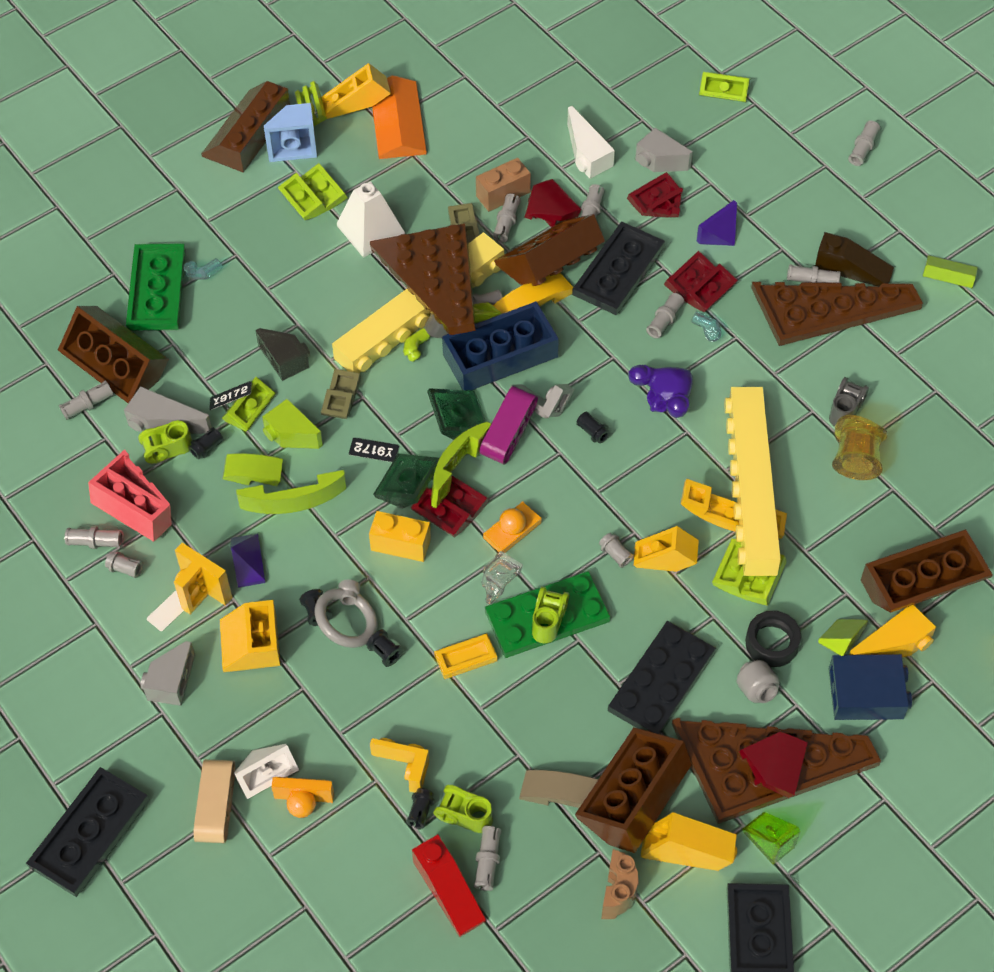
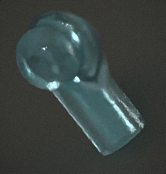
M217 258L203 267L197 266L196 262L189 261L184 265L185 275L190 279L207 280L223 268Z
M696 311L692 318V323L703 328L708 341L715 342L719 340L721 329L718 320Z

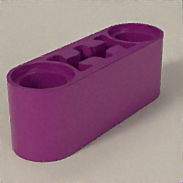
M515 386L509 389L482 441L479 451L481 455L503 465L509 461L536 408L538 396Z

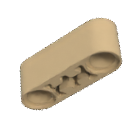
M207 759L203 761L194 822L195 842L226 843L235 781V761Z

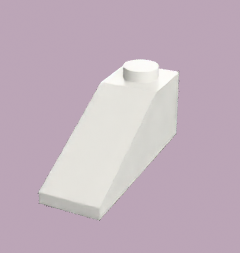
M573 106L568 107L567 125L577 168L591 179L614 166L615 150Z

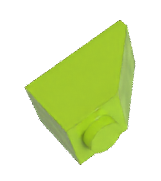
M288 399L262 416L265 436L283 448L319 449L323 446L321 431Z

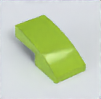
M227 454L222 479L244 485H249L251 481H256L277 487L280 483L283 459L257 454Z

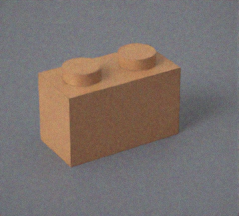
M517 157L476 176V197L487 211L490 212L503 206L507 194H515L513 200H515L516 196L520 198L529 194L531 173Z

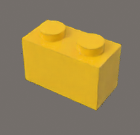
M376 511L369 532L371 551L424 562L431 540L430 522Z

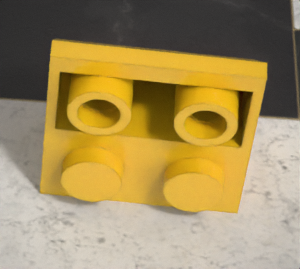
M273 600L244 603L220 619L223 672L280 666L277 615Z

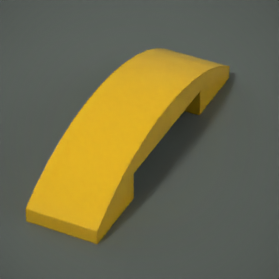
M561 273L553 276L548 275L545 277L546 281L537 286H532L531 283L524 284L501 298L493 306L503 314L537 301L539 306L550 300L557 303L572 294L573 286Z
M686 479L681 505L707 522L736 532V525H739V520L734 519V503L737 502L711 494L712 487ZM775 509L778 539H782L784 537L787 513Z

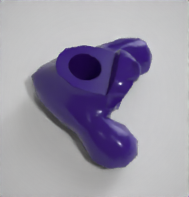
M637 365L628 372V378L632 384L636 386L648 385L650 387L647 394L650 411L662 413L668 411L674 418L683 417L690 408L689 397L693 385V375L689 370L679 367L652 368L647 365Z

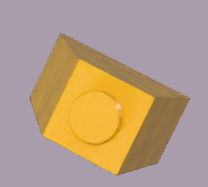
M672 812L653 824L642 842L640 857L719 871L732 864L736 858L737 847L735 844L737 834Z

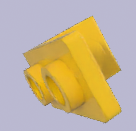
M389 738L371 739V755L408 763L405 771V780L409 782V792L415 793L418 788H423L429 766V750L417 744H408V746L398 744Z

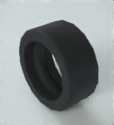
M765 611L757 614L750 621L745 638L746 649L754 660L764 661L770 667L784 666L796 657L801 642L800 627L792 617L780 611ZM765 627L779 628L789 636V646L782 651L765 649L758 643L757 633Z

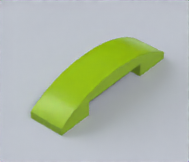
M484 422L463 432L442 453L434 473L431 506L437 508L449 493L452 471L464 456L469 454L476 458L480 454V446L491 423Z
M344 470L317 475L318 484L272 493L265 494L263 485L237 489L239 507L246 511L262 514H286L316 507L333 499L346 489Z

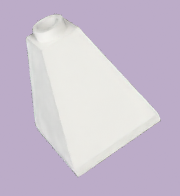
M371 181L353 190L337 222V227L363 258L372 254L370 241L405 234L384 197Z

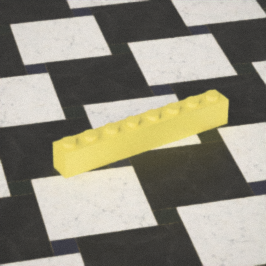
M484 232L468 243L472 289L475 286H480L486 278L501 270L495 265L494 260L504 255V249ZM406 289L333 342L334 359L347 371L355 373L364 372L380 357H385L392 348L399 343L405 342L419 328H424L431 312L428 309L426 310L416 300L415 295Z
M731 387L730 397L725 398L724 409L725 414L730 416L726 420V432L731 434L732 438L728 440V454L733 455V460H730V476H735V481H732V497L737 498V503H734V519L739 520V525H736V542H741V548H738V565H743L744 576H777L781 559L763 387Z

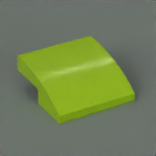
M320 163L301 177L295 173L277 187L304 220L317 217L348 198Z
M732 538L712 581L713 585L742 599L768 606L786 565L785 555L780 554L781 560L777 576H744L743 565H738V548H741V542H736V539Z

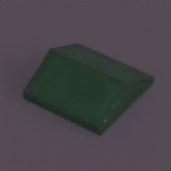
M428 389L427 393L440 432L444 436L454 440L468 429L486 422L475 391Z
M398 453L373 495L375 498L402 509L418 503L434 476L440 458Z

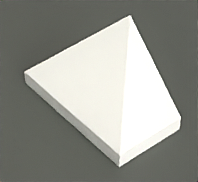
M282 744L252 750L235 770L234 775L245 797L249 799L270 787L273 777H288L298 771L299 768L288 746Z

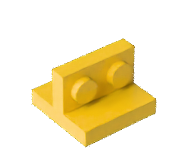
M181 543L175 549L181 571H179L174 581L181 608L191 615L208 595L226 606L232 599L226 570L189 546Z

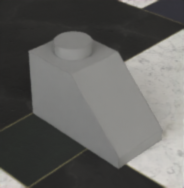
M654 128L637 143L635 160L641 166L647 167L653 172L688 171L691 168L693 152L657 128Z
M185 641L150 662L148 672H144L141 679V689L144 690L147 701L181 706L195 657L191 642Z

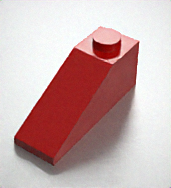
M437 834L413 848L412 857L414 865L458 936L461 937L485 923L486 919L440 836Z

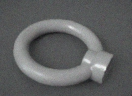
M354 580L341 581L338 588L324 592L318 598L315 605V618L324 635L334 643L349 648L366 645L369 638L377 632L378 627L374 609L360 595L361 586ZM337 599H340V602L344 605H356L365 616L366 630L359 636H347L338 632L327 619V605Z

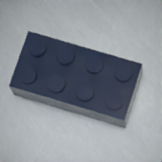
M537 301L476 323V331L442 336L443 356L464 393L558 358L559 338Z

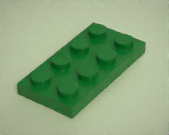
M134 244L126 327L129 330L179 329L186 252L185 244Z
M589 571L544 586L548 591L560 594L564 592L569 593L565 615L562 617L557 636L552 642L610 622V615ZM540 588L485 606L486 616L505 658L548 644L536 641L532 635L533 614ZM541 624L544 627L550 626L548 624Z

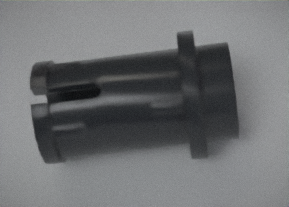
M586 411L578 417L576 425L588 433L593 442L601 444L609 437L608 426L599 423L589 412Z
M212 427L196 441L192 440L191 446L188 448L196 459L207 457L206 453L224 439L221 433Z
M418 788L412 794L413 804L406 820L409 826L412 827L413 822H416L414 828L423 829L425 827L430 806L434 805L435 802L434 794L430 790Z

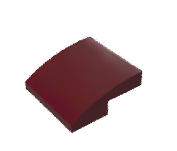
M697 251L666 280L664 285L673 293L681 295L689 305L702 312H706L738 280L720 263L715 267L702 253Z
M452 476L450 491L437 508L431 506L432 487H426L411 506V510L455 538L479 515L489 501L487 497Z

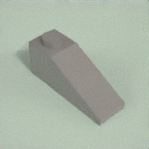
M143 387L138 389L124 409L128 425L133 430L139 432L177 420L186 423L190 434H205L212 428L208 414Z

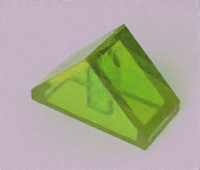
M766 812L761 813L742 828L744 834L772 865L795 848L801 832L798 826Z

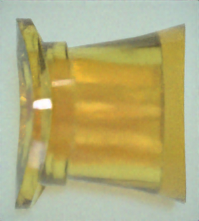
M845 415L839 418L835 425V438L839 443V448L832 462L833 469L839 474L855 480H871L880 476L883 468L879 445L887 439L888 432L873 421L857 415Z

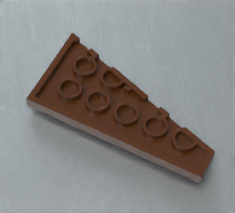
M752 282L751 286L779 346L921 310L923 305L913 284H881L880 287L865 286V283H855V286H842L841 283L802 282L800 285H785V282H775V285H761V282Z

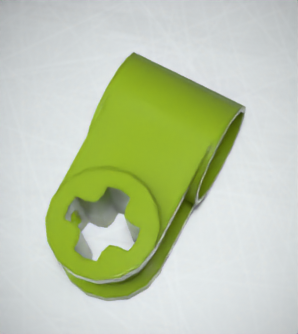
M177 420L142 431L138 436V440L144 447L145 461L155 464L189 452L188 447L191 446L192 437L186 423Z
M541 586L532 623V635L536 641L550 643L555 640L562 617H564L567 609L568 592L560 594L548 591L546 587ZM541 624H548L550 626L544 627Z
M454 785L445 786L443 790L445 795L442 802L433 812L438 819L476 833H482L484 826H492V808L488 799L467 792ZM478 811L486 813L482 818H475L472 815Z

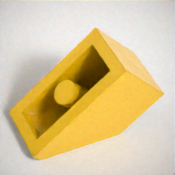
M675 526L636 541L633 566L636 568L677 572L696 565L699 540L680 527Z

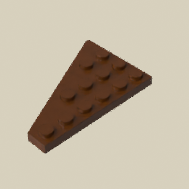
M465 223L370 241L372 253L375 252L379 256L381 262L389 267V271L407 286V290L415 295L416 300L434 315L435 320L443 325L449 335L476 331Z
M680 718L672 720V726L678 739L685 743L692 763L691 768L717 824L789 799L764 787L762 783L755 785V776L747 760L742 759L739 753L741 749L778 732H783L808 742L794 796L875 768L881 763L872 742L866 735L854 734L847 736L843 733L834 732L832 735L812 733V730L787 728L782 730L767 726L765 729L746 727V724L729 722L714 723L707 720L691 722L681 721Z

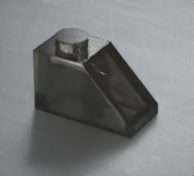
M263 328L255 330L259 348L282 381L309 368L308 357L310 356V351L304 342L300 343L294 334Z

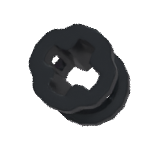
M321 589L309 590L302 594L299 599L301 605L306 608L308 613L307 620L309 625L318 626L315 618V605L318 598L323 594ZM326 608L328 621L332 618V612Z
M384 629L378 630L373 634L366 644L369 651H374L382 659L385 667L395 664L404 652L403 647L395 645L388 638V634Z

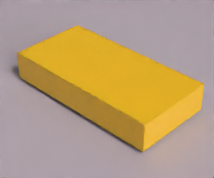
M487 633L434 651V656L444 680L497 662L496 652Z

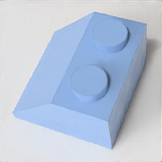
M311 103L286 105L264 125L269 162L317 158Z

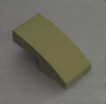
M472 203L448 206L450 225L465 223L468 243L478 237L479 230L477 220L475 221Z
M334 369L330 389L326 391L321 415L342 419L348 418L359 387L360 373Z

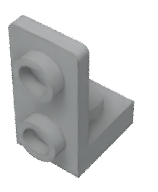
M522 384L510 386V388L515 386L538 396L535 412L544 418L560 416L575 390L567 384H558L550 388L546 394V400H544Z

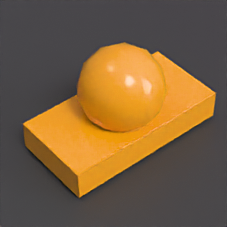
M522 501L515 508L503 511L499 521L483 533V539L503 555L540 525L542 518Z
M273 777L271 788L274 799H286L287 809L294 817H308L313 813L316 802L333 803L334 789L330 780Z

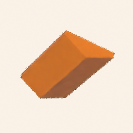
M392 75L387 78L391 94L372 107L379 159L426 155L416 81Z

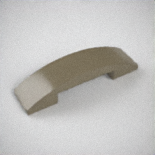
M526 770L519 799L547 806L550 801L579 808L598 779L558 771Z

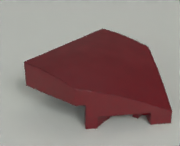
M665 172L629 193L627 200L642 216L678 217L683 188H679L671 176Z
M553 179L533 185L524 218L530 220L533 217L535 219L540 218L552 227L557 220L563 221L578 217L581 208Z
M778 732L739 751L742 759L747 760L755 776V785L762 783L764 787L787 798L795 795L808 742L789 734Z

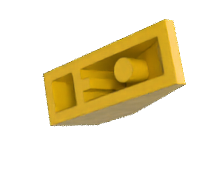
M368 63L321 98L326 118L330 119L373 107L391 93L387 77Z
M911 605L851 649L849 655L911 656L918 650L921 652L926 650L933 643L934 639L932 636L936 626L914 605Z

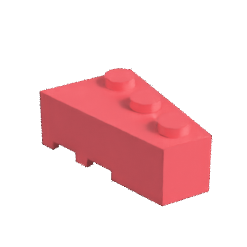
M125 449L88 482L90 502L153 542L172 525L170 503L155 485L145 478L143 471L130 460L129 454Z

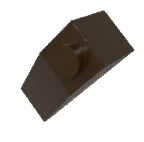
M824 232L815 263L818 269L839 271L841 277L878 287L881 284H889L894 269L893 266L851 239Z

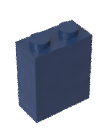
M832 655L828 669L834 720L904 719L907 710L912 707V695L910 691H906L908 667L903 665L902 655Z

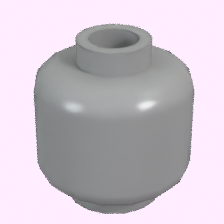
M761 660L745 663L741 667L736 680L740 690L753 703H767L777 695L780 683L778 676L772 668Z

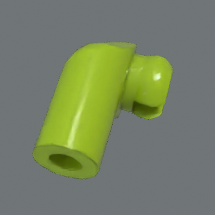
M424 328L408 337L404 342L403 353L405 356L407 355L411 362L421 357V352L418 350L419 345L430 339V335Z

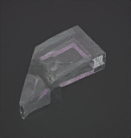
M502 551L496 554L485 565L483 570L484 575L481 583L482 587H485L487 594L486 603L489 605L503 594L505 586L521 573L523 564Z

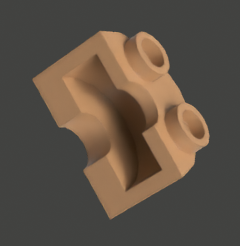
M615 849L612 851L608 882L612 886H606L601 919H615L618 915L625 913L633 906L637 895L638 871L635 867V861L631 856Z

